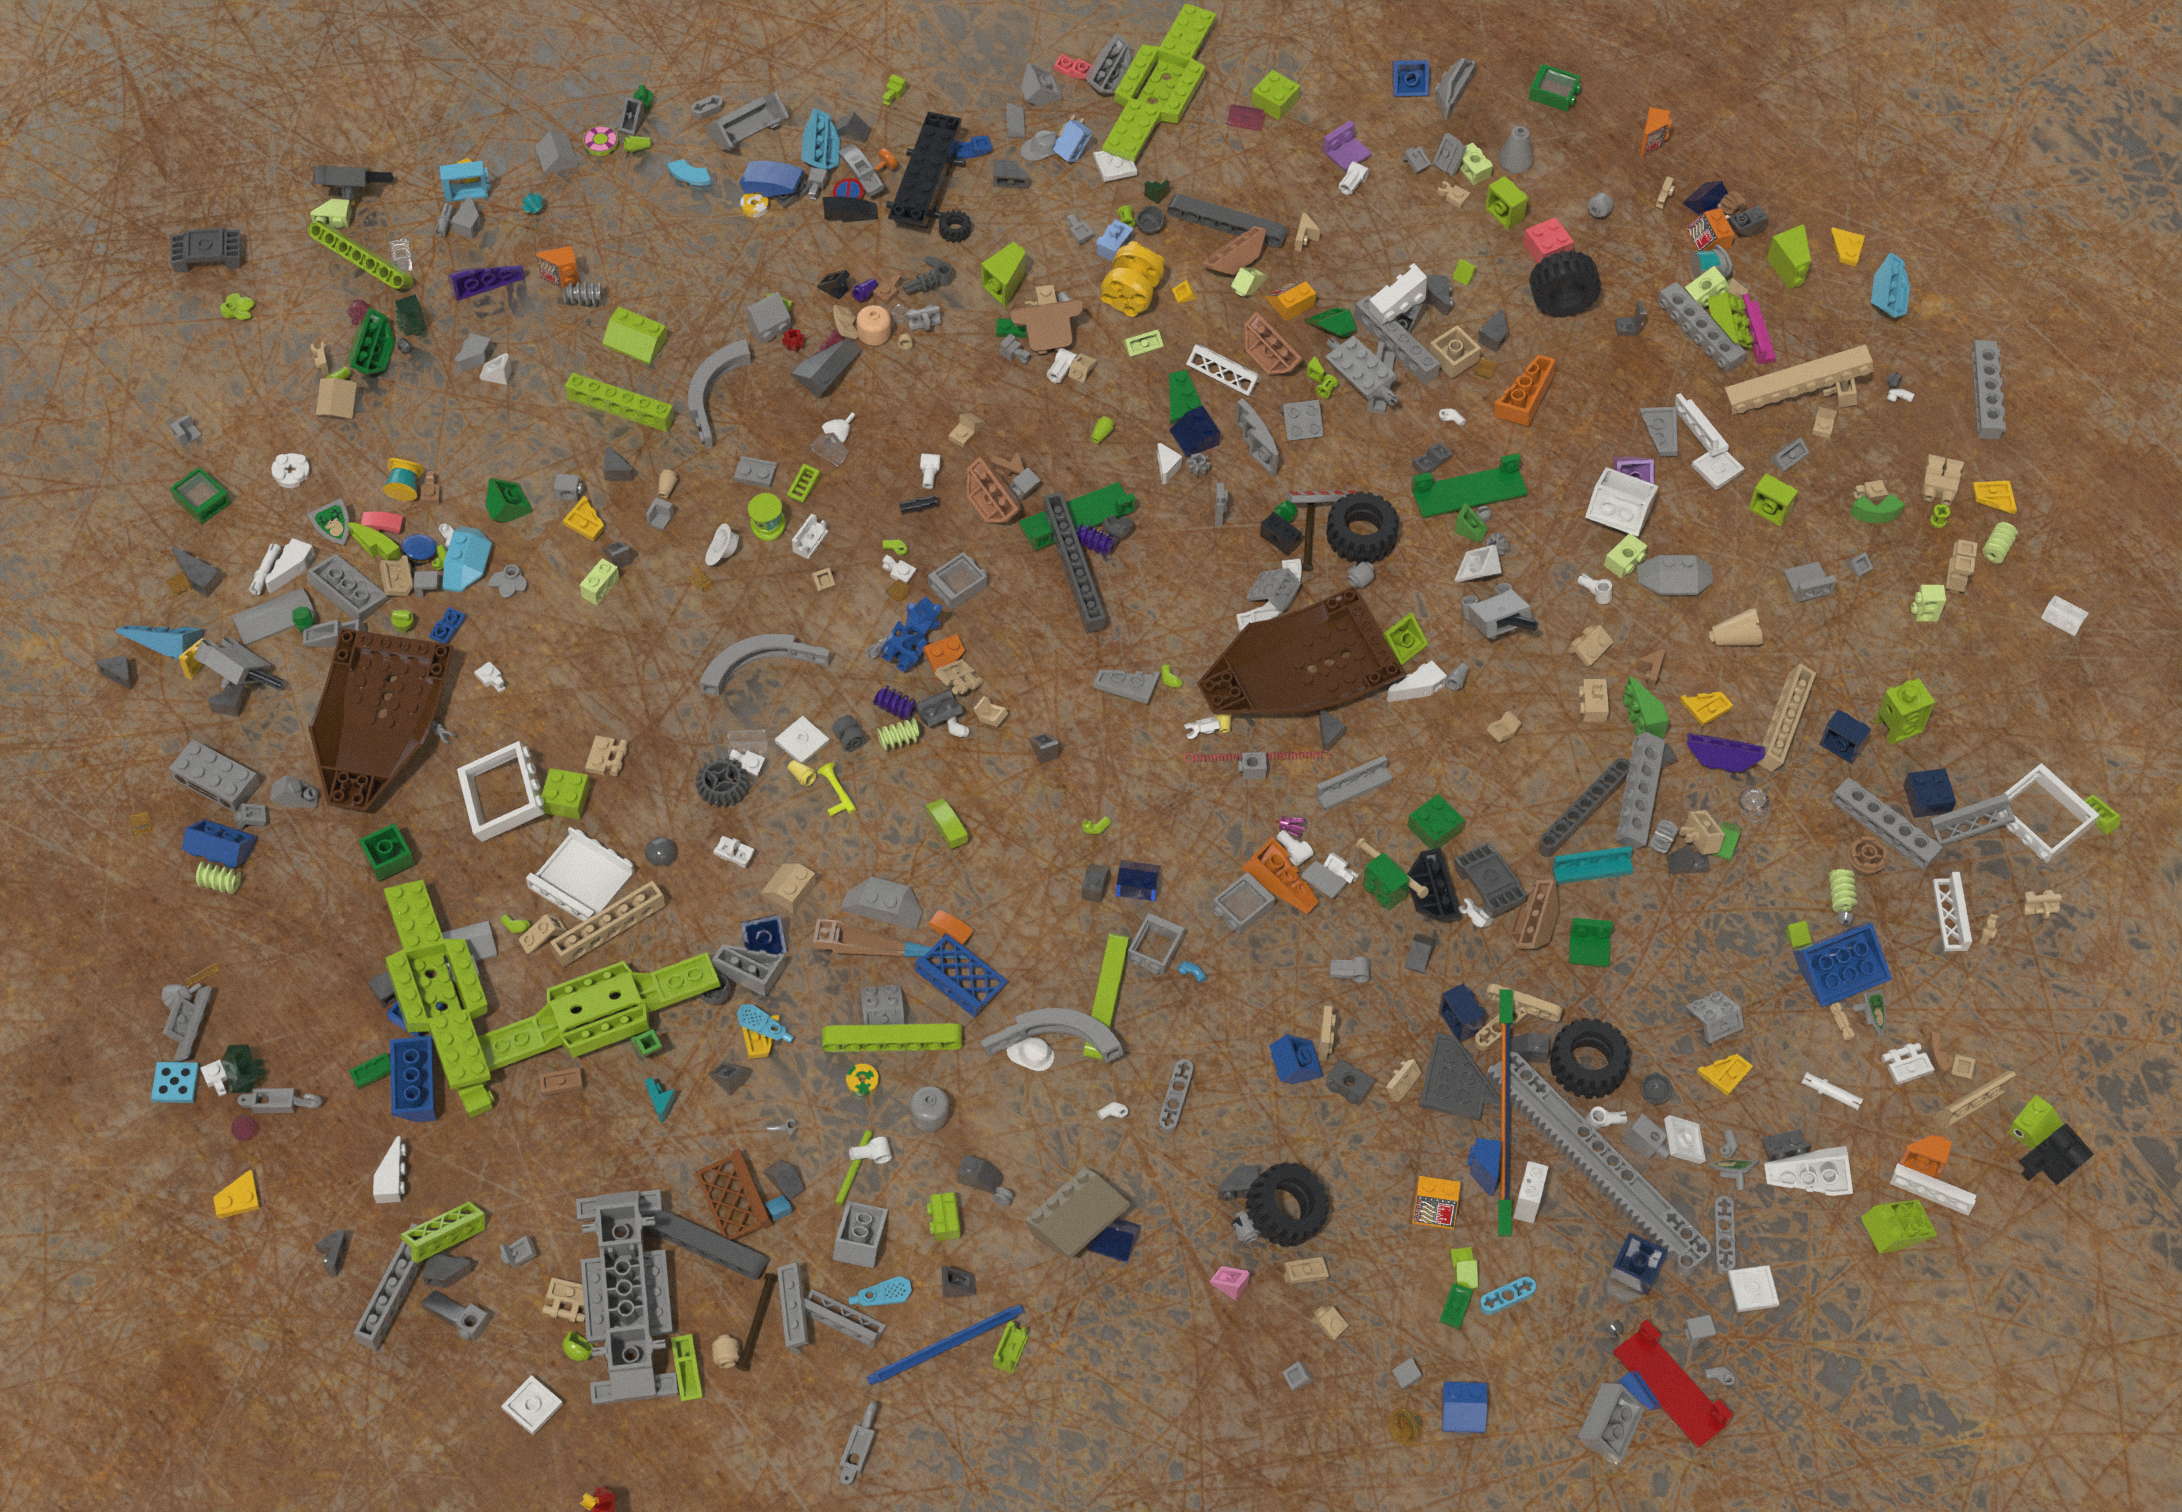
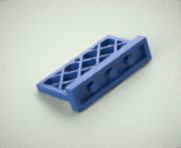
M948 934L915 962V972L974 1018L981 1013V1010L1008 982ZM948 942L953 946V951H942V946ZM965 955L969 963H957V956ZM932 956H940V964H932L928 959ZM943 956H954V963L943 964ZM972 967H980L984 970V975H973ZM944 968H955L956 976H947L944 973ZM958 968H969L970 975L958 976ZM987 979H995L1000 984L997 987H988ZM959 980H970L971 988L961 987ZM973 980H984L985 987L974 988ZM974 992H986V998L980 1002L975 998Z

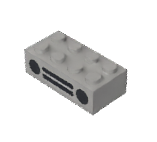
M193 739L169 767L174 781L233 813L238 811L241 803H246L260 786L255 772Z

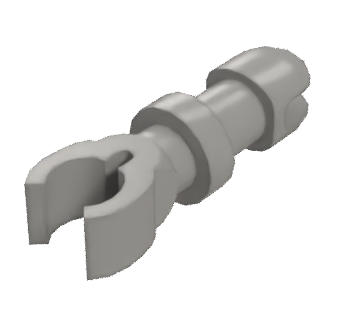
M889 634L886 635V638L877 641V644L865 650L867 657L871 655L873 659L879 655L881 647Z
M433 719L430 727L433 733L440 736L443 742L452 743V741L448 740L447 735L456 737L455 733L445 730L443 725L437 724Z

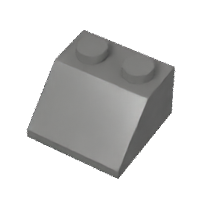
M779 292L747 307L749 330L760 344L770 341L791 329L790 315Z

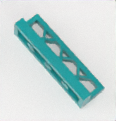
M1626 846L1554 856L1551 868L1556 885L1631 875L1634 871L1630 860L1632 847Z

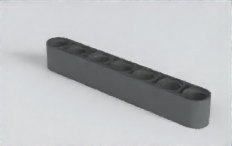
M1174 194L1167 208L1168 214L1172 217L1236 236L1249 231L1254 226L1264 228L1266 234L1263 244L1273 247H1281L1288 232L1286 226L1280 223L1182 194Z
M1624 758L1615 760L1542 834L1538 846V851L1542 856H1553L1626 782L1630 767L1628 760Z
M664 1210L658 1213L641 1214L642 1218L655 1217V1225L643 1226L644 1231L750 1279L757 1280L767 1263V1259L761 1254Z

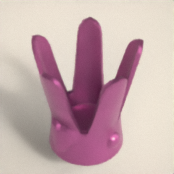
M1283 815L1281 821L1276 820V822L1280 823L1279 830H1286L1301 838L1298 834H1300V831H1304L1305 828L1298 824L1303 823L1306 818H1290Z

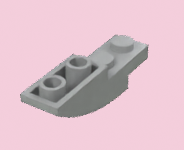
M853 143L838 151L839 156L853 176L857 178L869 197L885 189L870 162Z

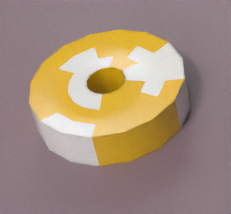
M761 192L745 194L741 198L740 206L743 214L755 218L764 215L768 211L769 203L768 198L762 197Z

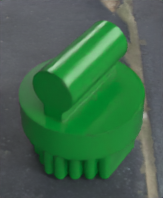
M639 85V90L634 93L633 98L642 100L644 110L652 107L653 94L650 90L646 89L645 85Z
M1285 500L1275 507L1274 512L1290 523L1294 519L1297 509L1295 504Z
M299 606L292 611V622L300 633L303 632V629L315 624L314 615L308 607Z

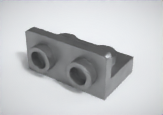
M950 689L916 703L920 720L928 727L963 712L961 705L954 700Z
M1801 1129L1763 1137L1761 1140L1769 1162L1809 1153L1811 1143H1806Z

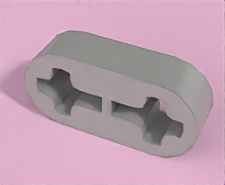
M712 95L697 101L691 106L692 116L696 119H703L718 113L723 109V101L718 95Z

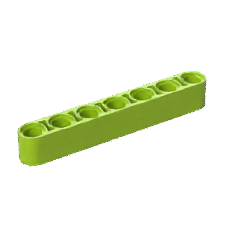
M313 222L309 225L308 233L313 239L389 286L403 290L412 287L413 278L410 274L326 223Z
M1109 933L1091 1017L1103 1023L1109 1030L1111 1029L1129 945V936ZM1085 1042L1083 1057L1103 1060L1100 1053L1091 1044Z
M953 1023L831 1025L822 1028V1049L827 1052L957 1050L962 1047V1026Z

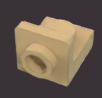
M1080 353L1072 360L1068 376L1084 383L1088 372L1095 367L1097 360Z

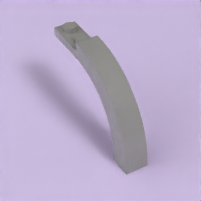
M746 339L729 344L713 353L700 365L692 378L688 393L689 414L691 422L695 421L696 427L701 429L698 432L701 443L704 442L706 449L713 448L712 436L704 410L707 394L715 382L726 373L742 366L751 365Z
M764 634L750 637L728 647L710 663L700 680L701 693L720 696L725 683L737 670L763 658L786 657L829 666L831 661L830 650L824 647L809 646L805 643H796L795 636L788 634Z
M1045 1008L1014 1017L1017 1024L1008 1026L1003 1031L989 1035L981 1041L987 1057L1031 1036L1056 1032L1070 1034L1085 1040L1100 1053L1105 1063L1124 1055L1121 1044L1103 1023L1085 1013L1063 1008Z

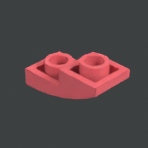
M1061 54L1053 69L1064 75L1085 80L1091 64L1080 58L1075 61Z
M363 512L361 525L370 527L378 532L382 529L399 534L403 516L387 512Z

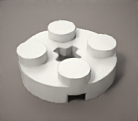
M294 453L278 455L271 470L273 479L285 488L300 486V483L304 480L306 481L310 475L309 464L305 456ZM288 469H295L292 470V473H288Z

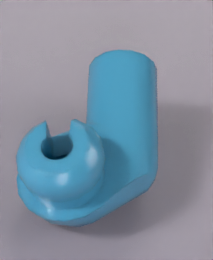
M1183 961L1177 968L1180 974L1192 973L1199 983L1207 979V976L1197 964Z

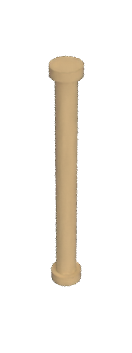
M1361 838L1356 843V847L1359 850H1364L1374 859L1380 855L1378 851L1367 844L1366 839ZM1409 877V887L1416 891L1420 898H1424L1428 894L1429 889L1421 886Z

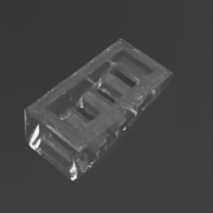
M408 239L390 241L393 264L403 271L412 270Z

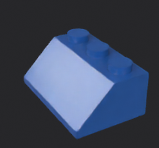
M202 819L186 827L182 850L187 851L192 856L206 857L208 861L221 862L226 867L235 868L245 862L257 840V836Z

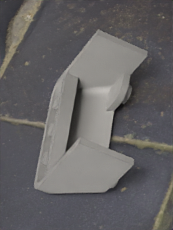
M776 91L755 99L705 125L704 128L721 150L725 149L727 152L734 149L738 141L769 126L772 129L780 124L779 121L788 118L789 115Z

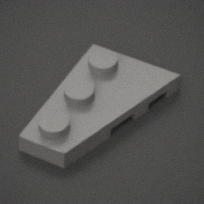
M1676 407L1639 408L1640 415L1658 455L1678 456Z
M1100 669L1093 688L1148 704L1159 680L1160 672H1153L1152 675L1136 671L1135 674L1125 673L1122 670Z

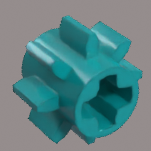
M532 192L527 194L522 199L524 211L526 213L532 212L533 214L538 212L543 207L541 203L543 200L542 196L539 193L535 195Z

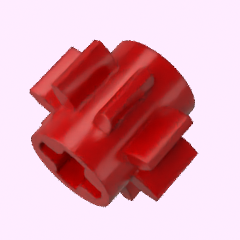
M791 328L784 332L782 343L787 346V350L797 351L800 347L803 348L805 335H801L800 329Z

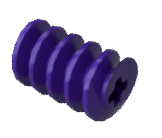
M1083 522L1080 524L1076 534L1082 547H1088L1090 551L1094 549V552L1097 554L1101 552L1103 557L1113 551L1117 536L1110 540V533H1107L1104 537V530L1097 534V527H1094L1091 531L1090 524H1087L1085 528L1083 527Z
M889 685L877 692L873 705H878L880 709L885 708L886 712H891L893 716L898 715V718L901 720H911L916 709L915 699L909 703L908 695L904 699H902V692L896 696V689L889 692Z

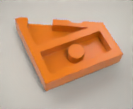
M957 634L922 648L934 675L937 668L956 662L965 651Z

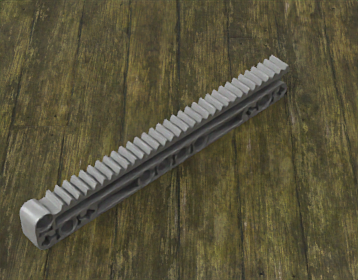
M1510 1052V1104L1515 1103L1513 1109L1520 1108L1519 1115L1526 1114L1525 1121L1532 1120L1530 1126L1537 1125L1536 1132L1543 1131L1542 1138L1549 1137L1547 1143H1555L1553 1149L1560 1148L1559 1155L1566 1154L1565 1161L1572 1160L1571 1166H1578L1577 1172L1583 1171L1582 1177H1589L1588 1183H1595L1594 1189H1601L1600 1195L1606 1194V1201L1612 1200L1611 1206H1618L1617 1212H1624L1623 1218H1630V1225L1636 1223L1635 1230L1642 1229V1237L1648 1235V1242L1654 1241L1655 1245L1668 1251L1665 1260L1672 1259L1675 1262L1674 1268L1678 1275L1688 1277L1707 1261L1711 1252L1710 1243L1519 1054ZM1502 1060L1495 1066L1491 1065L1486 1074L1487 1081L1492 1080L1491 1086H1498L1497 1093L1502 1090ZM1521 1077H1527L1529 1080H1523ZM1579 1133H1583L1587 1137H1581ZM1597 1147V1148H1599L1601 1151H1600V1152L1595 1151L1593 1148ZM1607 1162H1613L1616 1166H1610ZM1622 1176H1627L1630 1180H1624ZM1681 1235H1687L1690 1239H1684ZM1681 1262H1687L1690 1266L1686 1267Z

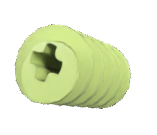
M2007 522L1998 523L1983 547L1984 557L1992 563L2001 564L2016 539L2017 529Z
M912 718L911 724L908 720H905L904 726L901 722H897L896 728L893 724H890L889 730L886 726L882 727L881 732L878 728L876 729L879 742L885 751H887L889 744L892 749H895L896 742L902 747L903 740H905L907 745H910L911 738L917 743V737L919 736V729L914 718Z
M201 861L196 872V882L200 887L205 886L208 889L212 888L213 890H220V892H227L232 895L240 886L241 872L239 871L235 875V870L231 869L227 873V867H224L220 872L219 865H216L213 870V864L211 863L205 868V862Z
M1833 870L1829 873L1832 909L1837 913L1839 911L1850 912L1853 909L1852 907L1857 905V900L1855 899L1857 894L1854 892L1856 890L1854 885L1855 879L1853 878L1855 874L1851 870Z

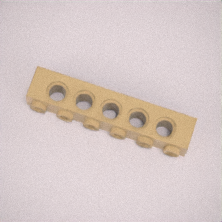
M1799 664L1788 673L1762 746H1765V756L1757 764L1770 772L1774 771L1784 762L1816 672L1802 664Z
M652 880L550 941L552 953L562 967L567 966L665 907L662 892Z

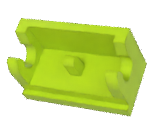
M1009 1321L993 1357V1367L1013 1374L1029 1335H1027L1025 1327L1019 1330L1015 1327L1014 1322Z

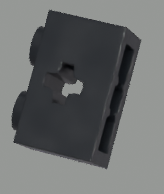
M1274 511L1261 522L1260 536L1287 556L1300 546L1302 532Z

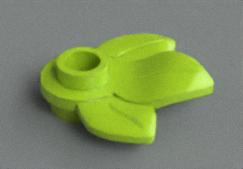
M234 293L226 297L225 302L220 306V311L226 318L250 319L251 314L248 310L254 307L255 301L247 297L241 298L239 293Z

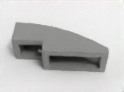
M359 619L345 623L334 620L303 629V645L310 647H336L340 628L366 632V626Z

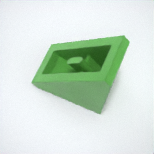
M1466 503L1457 516L1454 533L1473 541L1481 542L1488 527Z
M1723 821L1721 830L1725 836L1720 851L1711 855L1730 861L1742 827Z

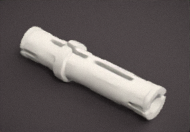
M273 543L270 544L261 566L255 572V578L249 587V591L252 594L256 595L257 593V595H260L266 577L272 570L281 551L279 545L274 544L273 546Z
M1806 1072L1805 1078H1803L1801 1083L1817 1090V1093L1826 1094L1857 1111L1860 1107L1859 1104L1863 1101V1098H1859L1828 1083L1827 1079L1824 1078L1822 1080L1809 1072Z

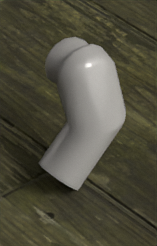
M1733 1130L1724 1132L1727 1143L1720 1148V1153L1724 1158L1732 1157L1739 1147Z
M1725 1367L1703 1370L1705 1380L1716 1378L1726 1386H1731L1735 1383L1733 1373Z

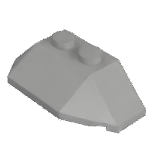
M1118 33L1098 53L1085 76L1087 82L1100 93L1115 94V90L1131 65L1130 44Z
M1461 58L1451 65L1448 72H1444L1441 79L1442 82L1436 85L1434 91L1436 93L1435 101L1444 119L1447 120L1474 76L1477 61Z
M1658 555L1638 565L1636 568L1638 584L1644 585L1659 595H1698L1713 584L1712 566L1696 555Z
M870 877L847 891L841 906V911L917 930L923 914L909 886L875 877Z

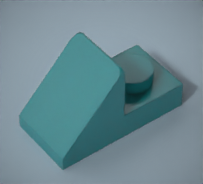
M651 1077L644 1080L645 1086L658 1119L662 1123L665 1121L676 1100L675 1089H671L662 1093L659 1083L655 1084Z

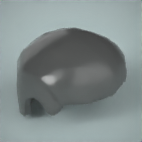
M1148 205L1138 213L1136 225L1145 234H1154L1162 227L1164 214L1158 207Z
M1113 514L1109 518L1106 517L1102 524L1106 533H1110L1112 537L1117 536L1119 539L1128 535L1134 523L1127 516L1116 519L1115 514Z
M656 837L650 840L644 851L646 859L654 866H670L677 856L675 845L665 837Z
M716 974L720 987L700 994L701 999L709 1005L720 1004L730 995L729 981L723 974Z
M1654 1072L1645 1076L1640 1090L1641 1095L1647 1102L1659 1105L1669 1099L1672 1087L1667 1077Z

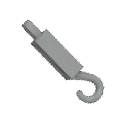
M294 1088L253 1089L252 1094L240 1095L237 1102L242 1108H251L253 1113H294L295 1105L317 1108L322 1104V1098L314 1094H305L303 1098H299ZM260 1098H269L267 1104H259Z
M874 1401L868 1404L862 1425L854 1424L839 1464L840 1468L843 1469L840 1480L844 1486H850L856 1474L861 1475L873 1443L875 1431L870 1430V1426L877 1409V1403ZM851 1454H857L860 1457L857 1465L848 1463Z

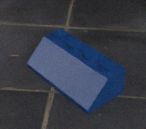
M423 1036L390 1040L392 1116L413 1122L437 1120L435 1048L432 1037Z

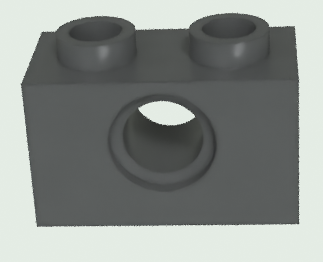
M1339 1059L1328 1074L1325 1086L1331 1092L1345 1097L1349 1103L1361 1106L1373 1089L1375 1079ZM1346 1082H1350V1083H1352L1353 1085H1352V1086H1347V1085H1345V1083H1346Z

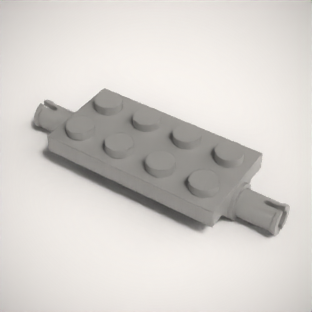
M1354 335L1342 344L1335 337H1331L1333 342L1328 339L1326 346L1332 352L1325 356L1326 361L1364 397L1369 400L1373 396L1384 398L1389 405H1394L1391 400L1397 403L1399 397L1390 390L1391 383L1397 379L1396 374Z

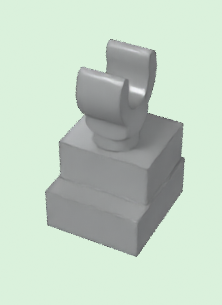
M811 167L808 178L809 185L811 186L808 193L810 194L809 199L816 200L819 188L824 189V186L827 185V170Z
M1009 334L1000 343L999 354L1004 358L1012 361L1017 357L1023 364L1030 360L1028 358L1030 353L1021 349V343L1016 341V337L1012 334Z

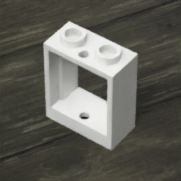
M1528 1161L1517 1200L1514 1219L1534 1224L1548 1166Z

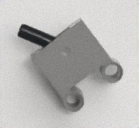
M1502 583L1495 587L1496 596L1478 602L1476 596H1466L1461 600L1463 618L1474 624L1487 638L1496 639V635L1507 631L1513 633L1515 628L1518 627L1536 631L1538 628V621L1533 620L1531 617L1530 606L1512 590L1510 584Z
M223 637L219 647L210 640L202 639L194 658L197 661L207 665L223 676L221 687L224 689L227 688L230 681L233 682V686L261 682L277 690H280L283 685V679L268 673L271 664L232 638Z

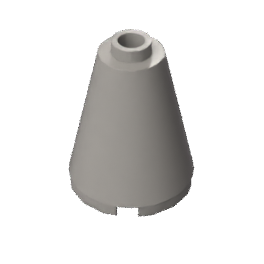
M1517 126L1512 129L1498 156L1501 168L1508 169L1510 173H1524L1533 164L1529 131L1523 126Z

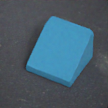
M784 1195L764 1203L773 1222L792 1213V1207Z

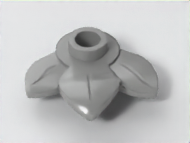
M511 564L507 565L502 572H496L492 575L488 585L490 587H499L500 595L505 599L511 597L516 590L524 591L527 582L522 577L520 568Z

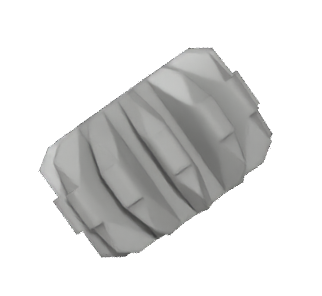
M1661 820L1649 843L1650 847L1657 852L1667 853L1678 831V826L1669 820Z

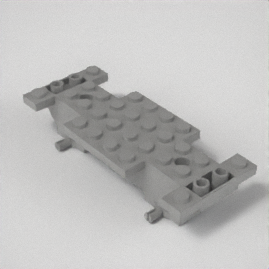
M660 1189L604 1194L591 1198L576 1199L578 1222L595 1220L593 1224H582L583 1234L596 1232L600 1250V1257L580 1259L587 1343L605 1342L604 1347L592 1348V1357L605 1355L608 1360L610 1380L590 1383L592 1406L677 1396L676 1372L655 1375L653 1349L666 1348L665 1339L652 1341V1336L673 1333L666 1251L644 1252L643 1226L655 1225V1217H641V1214L662 1212ZM619 1231L626 1232V1235L624 1237H616V1234ZM629 1353L637 1354L634 1360L629 1361L626 1359Z

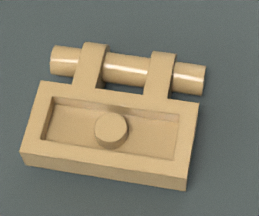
M963 659L937 668L935 675L947 686L953 684L955 686L952 688L954 694H963L968 689H976L983 682L980 677L976 678L973 676L975 670Z
M596 735L585 767L586 772L605 775L606 770L610 769V775L617 776L618 772L622 769V759L627 753L628 749L626 747L628 742L620 740L619 745L614 746L615 739ZM611 754L616 755L615 759L610 761Z
M551 1278L546 1300L553 1301V1306L544 1305L542 1313L548 1314L552 1318L561 1317L569 1319V1322L575 1323L579 1321L584 1323L585 1314L578 1313L579 1308H584L583 1285ZM560 1304L571 1305V1311L559 1308Z

